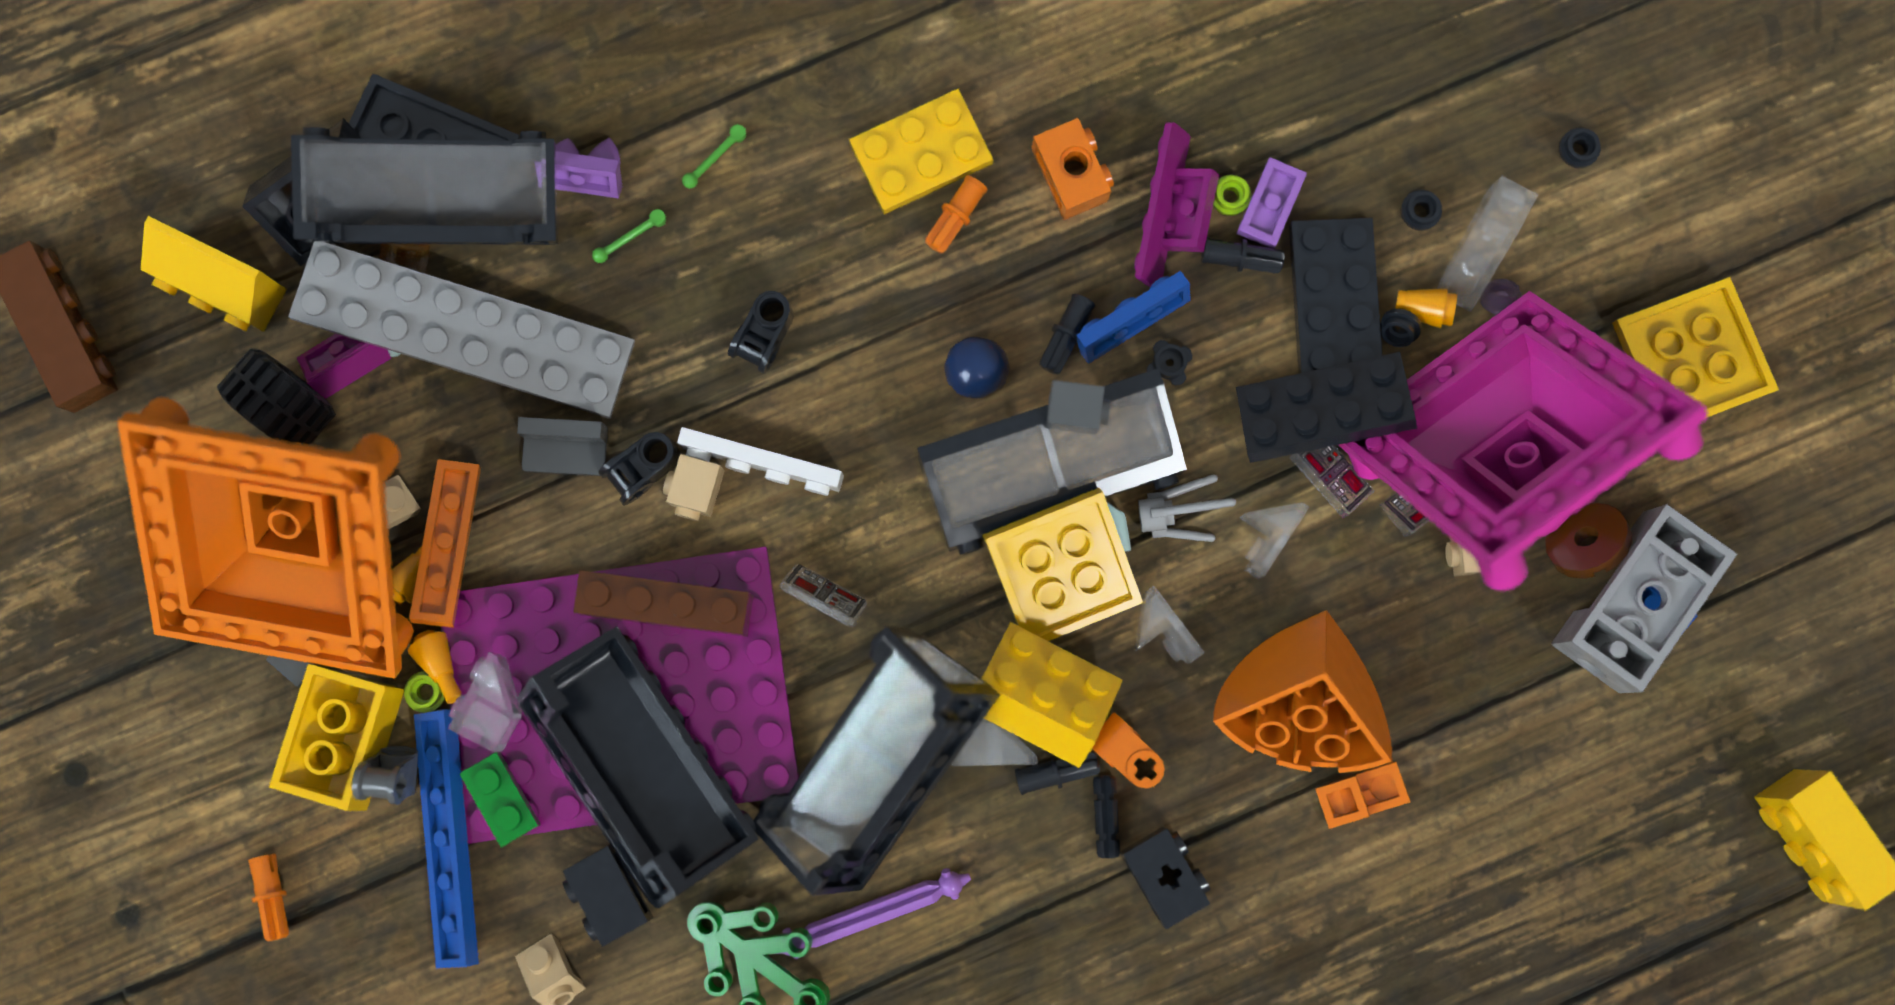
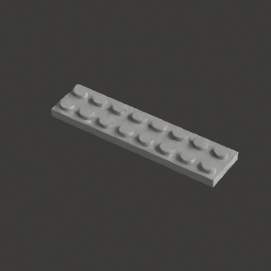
M316 241L313 243L288 316L291 320L609 419L611 418L635 344V340L326 242Z

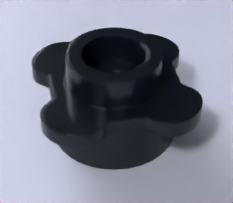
M1165 340L1156 342L1153 346L1155 353L1153 362L1147 366V372L1159 368L1163 379L1170 380L1174 386L1183 384L1186 380L1185 368L1193 357L1191 350L1185 346L1180 347L1169 344ZM1171 359L1173 366H1167L1166 360Z

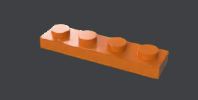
M437 459L409 616L411 623L454 628L481 471L479 464Z

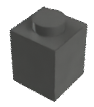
M1053 380L1050 386L1045 428L1096 435L1100 429V424L1107 425L1111 400L1103 399L1105 387Z

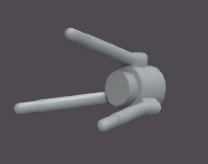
M1215 474L1162 492L1147 493V499L1138 500L1141 531H1152V538L1171 537L1213 542L1215 541L1214 534L1167 528V525H1175L1174 515L1232 507L1236 505V500L1234 498L1217 499L1174 506L1172 500L1164 501L1216 482L1218 477Z

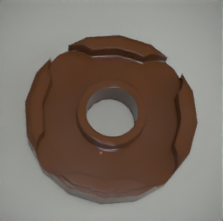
M1585 504L1579 510L1572 513L1556 531L1547 534L1545 539L1546 553L1557 571L1570 578L1596 577L1594 574L1596 572H1600L1603 569L1608 572L1619 565L1629 552L1632 544V533L1627 520L1620 510L1608 504ZM1598 536L1593 544L1585 547L1580 546L1584 539Z

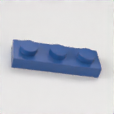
M1181 271L1171 277H1161L1137 298H1127L1116 307L1114 312L1103 319L1097 318L1088 322L1081 329L1080 333L1076 335L1079 352L1088 364L1191 301L1189 281Z

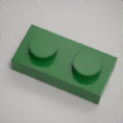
M500 752L493 753L460 773L463 782L500 847H505L541 825Z

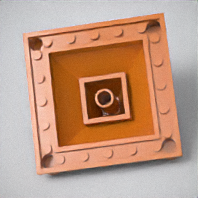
M158 397L151 400L138 414L126 412L117 421L154 635L396 679L402 669L401 655L412 640L414 630L407 618L395 612V602L393 601L394 589L390 566L391 554L388 541L389 531L385 508L384 482L399 464L400 454L398 448L390 439L380 434H367L348 453L337 450L329 451L319 447L296 443L288 444L284 441L261 437L253 438L248 435L226 431L219 432L209 428L189 425V418L184 408L176 401L166 397Z

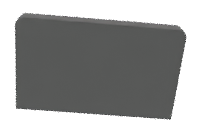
M518 417L517 434L524 438L522 469L525 472L600 476L598 471L606 463L608 427L605 424L597 421Z

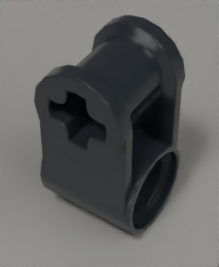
M766 291L757 297L744 323L733 337L728 349V356L732 358L739 356L758 366L759 372L767 373L779 352L781 343L794 318L793 309L784 295L776 291ZM778 303L784 306V313L779 320L769 322L764 319L763 313L768 305ZM748 345H751V346H753V347H755V348L761 350V352H758V351H756V350L750 348Z
M650 432L628 449L610 459L600 468L598 473L602 478L609 479L621 495L620 502L625 506L641 497L655 482L666 475L669 470H673L676 467L680 456V449L677 443L665 434ZM664 442L668 450L666 458L659 463H652L649 457L650 449L653 445Z

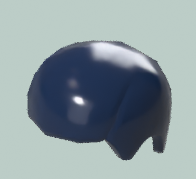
M974 336L959 341L950 349L944 364V370L948 384L959 395L978 399L1002 389L1006 383L1010 366L1006 352L995 341Z

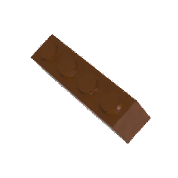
M29 240L0 255V295L56 407L76 413L118 391L112 377L116 376L111 362L105 355H100L94 343L98 340L94 328L86 319H82L77 309V306L80 305V300L76 292L69 284L64 283L59 273L63 269L59 258L50 248L45 249Z
M579 570L573 613L583 616L748 637L754 595L744 591Z

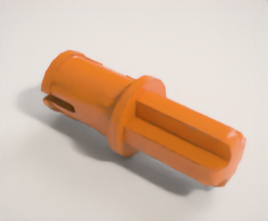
M967 175L949 204L944 203L942 205L943 213L925 238L926 244L931 249L939 253L946 252L962 226L969 225V216L982 196L988 191L982 182Z
M268 854L249 859L248 863L255 893L252 903H258L264 939L266 941L283 939L289 935L283 896L287 895V891H282L276 854Z

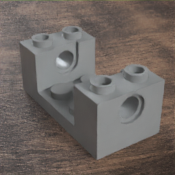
M1667 504L1642 512L1630 530L1632 533V544L1627 556L1623 559L1591 607L1573 611L1551 643L1556 649L1618 693L1643 692L1737 556L1734 551ZM1648 586L1657 589L1661 595V604L1656 610H1650L1643 604L1642 593Z

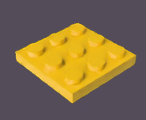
M1730 277L1625 316L1612 323L1625 354L1705 405L1707 417L1779 390Z
M1100 488L983 534L1017 625L1047 641L1143 603L1104 493Z

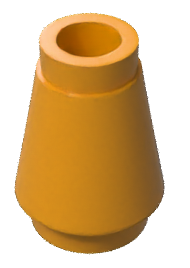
M1448 288L1399 290L1396 309L1410 311L1422 323L1441 329L1442 325L1452 326L1458 294L1448 293Z

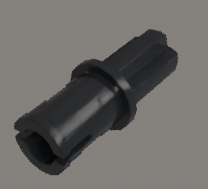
M1207 237L1205 249L1201 256V263L1237 267V272H1242L1244 268L1277 274L1283 268L1285 256L1284 251L1281 249L1249 245L1247 240L1242 239L1241 243Z
M1072 294L1071 301L1059 324H1054L1052 327L1054 334L1039 361V365L1044 370L1056 375L1061 373L1075 344H1078L1076 335L1085 326L1092 310L1096 306L1094 302L1082 295Z
M1090 750L1080 768L1061 758L1055 759V756H1050L1051 761L1015 769L1021 795L1058 785L1060 789L1063 788V783L1097 775L1100 772L1097 755L1092 750Z

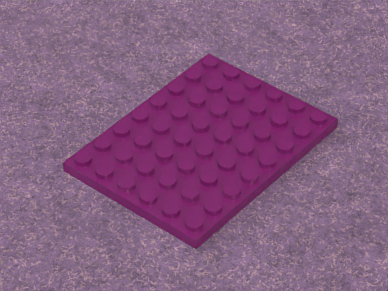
M767 547L594 571L749 592L754 596L748 637L583 616L573 613L579 574L460 591L454 628L441 626V632L447 634L454 671L453 677L463 695L460 701L450 704V709H456L462 772L495 752L502 754L541 823L540 826L525 835L597 824L524 715L519 704L518 695L533 675L616 626L623 635H628L633 640L638 650L637 657L646 670H651L657 676L662 687L661 693L669 705L676 706L682 713L685 720L684 727L693 740H698L704 746L709 757L708 763L716 775H721L728 782L732 790L731 797L736 804L765 800L772 794L789 793L798 780V765ZM463 782L468 844L496 840Z

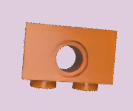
M1079 118L1033 136L1032 151L1063 220L1108 202L1111 194L1110 188L1114 186L1113 178L1107 165H1099L1094 151L1097 150V144L1089 127L1083 129ZM1069 161H1078L1083 164L1086 171L1080 175H1072L1065 170L1064 165Z

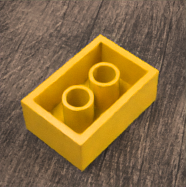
M1010 622L981 678L1000 694L984 719L1080 768L1096 743L1123 680Z
M1794 769L1754 796L1761 807L1759 810L1761 818L1772 830L1779 832L1786 842L1784 845L1786 854L1796 865L1804 868L1811 878L1808 881L1809 886L1820 900L1831 904L1867 910L1895 891V861L1831 771Z

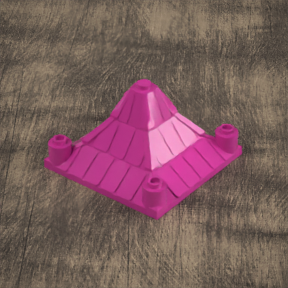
M1528 291L1407 379L1417 429L1340 444L1338 446L1347 452L1354 471L1359 477L1368 480L1380 478L1383 482L1387 483L1407 502H1410L1414 508L1435 523L1439 529L1459 543L1463 549L1476 559L1482 578L1487 586L1494 590L1503 591L1520 585L1526 578L1528 570L1522 553L1524 549L1534 543L1538 537L1546 536L1556 531L1572 513L1595 498L1599 492L1606 490L1625 476L1629 470L1636 468L1655 454L1657 450L1663 457L1669 460H1684L1696 455L1703 445L1699 424L1708 417L1705 405L1534 293Z

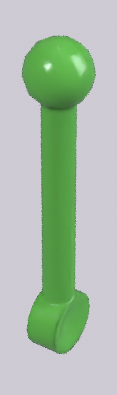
M739 124L732 126L730 136L692 173H686L682 178V184L688 189L696 187L698 178L735 142H742L746 138L745 128Z
M660 209L653 210L647 221L608 246L595 248L592 252L593 260L597 263H603L607 260L610 253L652 226H663L666 222L665 213Z

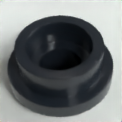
M1586 128L1569 130L1559 143V154L1562 160L1573 168H1586L1598 159L1601 151L1598 136ZM1573 144H1580L1584 148V155H1578L1573 150Z
M1427 190L1411 192L1401 204V217L1405 224L1414 230H1428L1434 227L1442 216V204L1439 198ZM1416 205L1423 206L1427 211L1426 217L1417 216L1414 212V207Z
M1391 309L1383 315L1380 321L1381 335L1392 346L1406 347L1418 339L1422 331V324L1419 318L1410 311Z

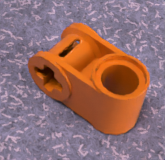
M1113 712L1104 722L1092 750L1112 768L1115 767L1134 785L1141 788L1154 787L1164 776L1165 768L1162 759L1141 740V736ZM1149 758L1152 759L1154 764L1151 769L1155 775L1151 779L1143 776L1138 780L1135 777L1138 770L1134 765L1137 759L1147 761Z

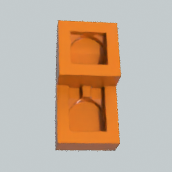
M1397 761L1315 788L1329 829L1370 817L1371 814L1410 803Z

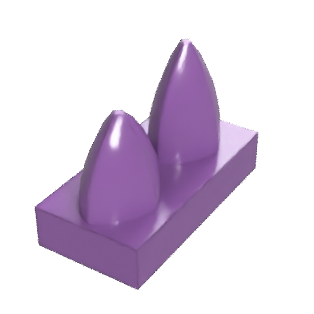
M568 138L555 144L557 190L619 199L622 189L620 156L616 145L610 138L598 144L588 156L580 155L576 146ZM535 160L539 187L546 188V160Z

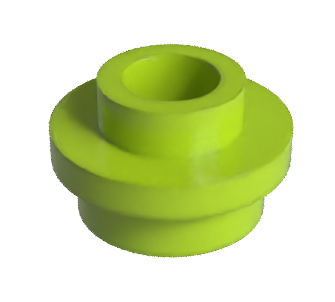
M1226 175L1219 178L1213 207L1219 213L1227 216L1242 213L1251 201L1250 186L1243 178L1236 175ZM1229 190L1235 192L1237 201H1226L1223 193Z
M425 671L415 673L406 682L404 697L407 704L413 710L421 713L433 712L439 709L445 702L438 684ZM425 684H429L433 688V695L428 700L423 699L420 694L421 688Z

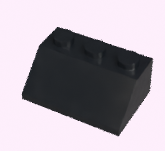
M344 118L329 128L330 136L363 139ZM329 143L321 150L347 145L345 143ZM290 156L249 186L242 207L302 266L308 261L313 243H304L294 239L292 157ZM309 158L315 222L360 225L396 199V194L377 158ZM301 185L302 222H305L304 205H303V195H302V185Z

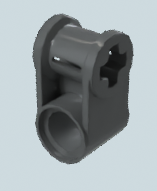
M389 746L380 749L378 753L367 760L361 761L353 775V797L356 800H365L368 797L388 799L390 804L399 805L404 799L414 795L417 788L418 750L407 746Z

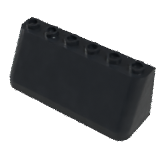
M616 626L533 675L518 695V700L524 715L645 898L654 907L661 908L748 848L759 838L755 833L756 826L753 819L744 810L740 811L732 799V790L728 782L721 775H716L708 763L709 757L704 746L698 740H693L684 727L685 720L682 713L676 706L669 705L661 693L662 687L659 679L651 670H646L637 657L638 650L633 640L628 635H623Z

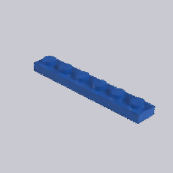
M456 709L414 714L436 968L468 967L479 964L463 782L460 776L462 770Z

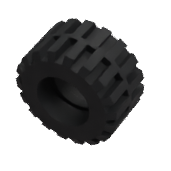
M250 348L217 386L221 397L242 417L271 439L284 441L288 444L296 443L310 446L336 415L332 405L286 366L259 349Z

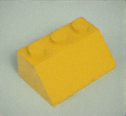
M150 216L147 217L144 223L141 270L154 277L151 285L172 296H175L177 291L180 290L190 295L187 303L209 314L216 308L226 313L223 321L247 332L250 325L264 332L284 296L286 288L261 271Z
M308 664L269 788L345 811H367L371 797L365 800H356L353 797V775L361 761L367 760L378 753L380 749L387 747L404 689L369 678Z

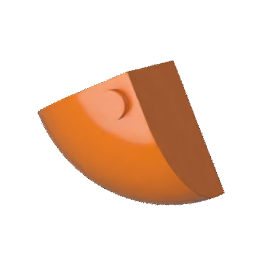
M1327 610L1276 633L1257 646L1235 667L1218 694L1213 722L1236 744L1250 753H1253L1256 749L1261 753L1276 758L1277 765L1311 772V766L1338 767V773L1374 768L1392 762L1391 737L1379 695L1358 653Z

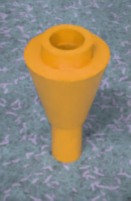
M422 545L415 554L412 553L391 569L394 589L393 601L400 606L405 600L412 604Z
M426 630L416 635L408 648V654L438 684L447 704H454L460 701L463 695L453 677L454 671L447 634L440 631L436 632L435 630Z

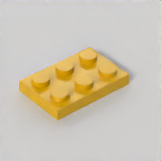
M959 89L849 139L850 146L884 215L993 164V158Z

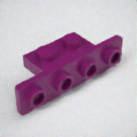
M1175 122L1165 123L1163 136L1158 143L1159 157L1156 172L1150 183L1151 197L1148 211L1143 218V236L1140 251L1137 253L1134 263L1135 278L1149 287L1163 277L1168 251L1204 252L1219 174L1213 169L1185 168L1190 134Z

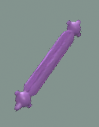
M945 868L942 870V875L938 881H922L810 923L804 929L812 935L813 944L811 947H819L931 905L942 895L956 900L959 898V893L963 886L971 878L969 874H957ZM785 928L782 932L783 934L790 933L792 930L790 928ZM800 937L792 938L795 947H805V943Z

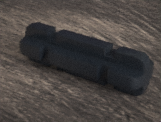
M1112 775L1096 776L1093 779L1094 794H1097V800H1094L1096 834H1099V840H1096L1097 855L1102 859L1117 858L1120 855V840L1116 839V834H1119L1117 799H1114V793H1117L1116 778Z

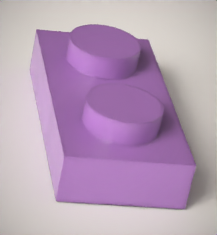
M1269 157L1236 234L1268 248H1275L1307 173Z

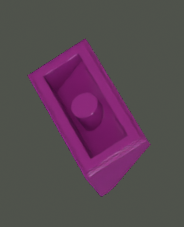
M334 334L298 356L297 360L307 383L326 399L392 357L387 349Z

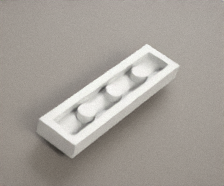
M684 427L681 428L677 441L682 449L687 450L686 456L708 462L711 457L725 460L726 468L749 474L750 468L765 471L766 479L788 485L790 479L805 482V490L828 496L830 490L840 492L844 478L842 471Z

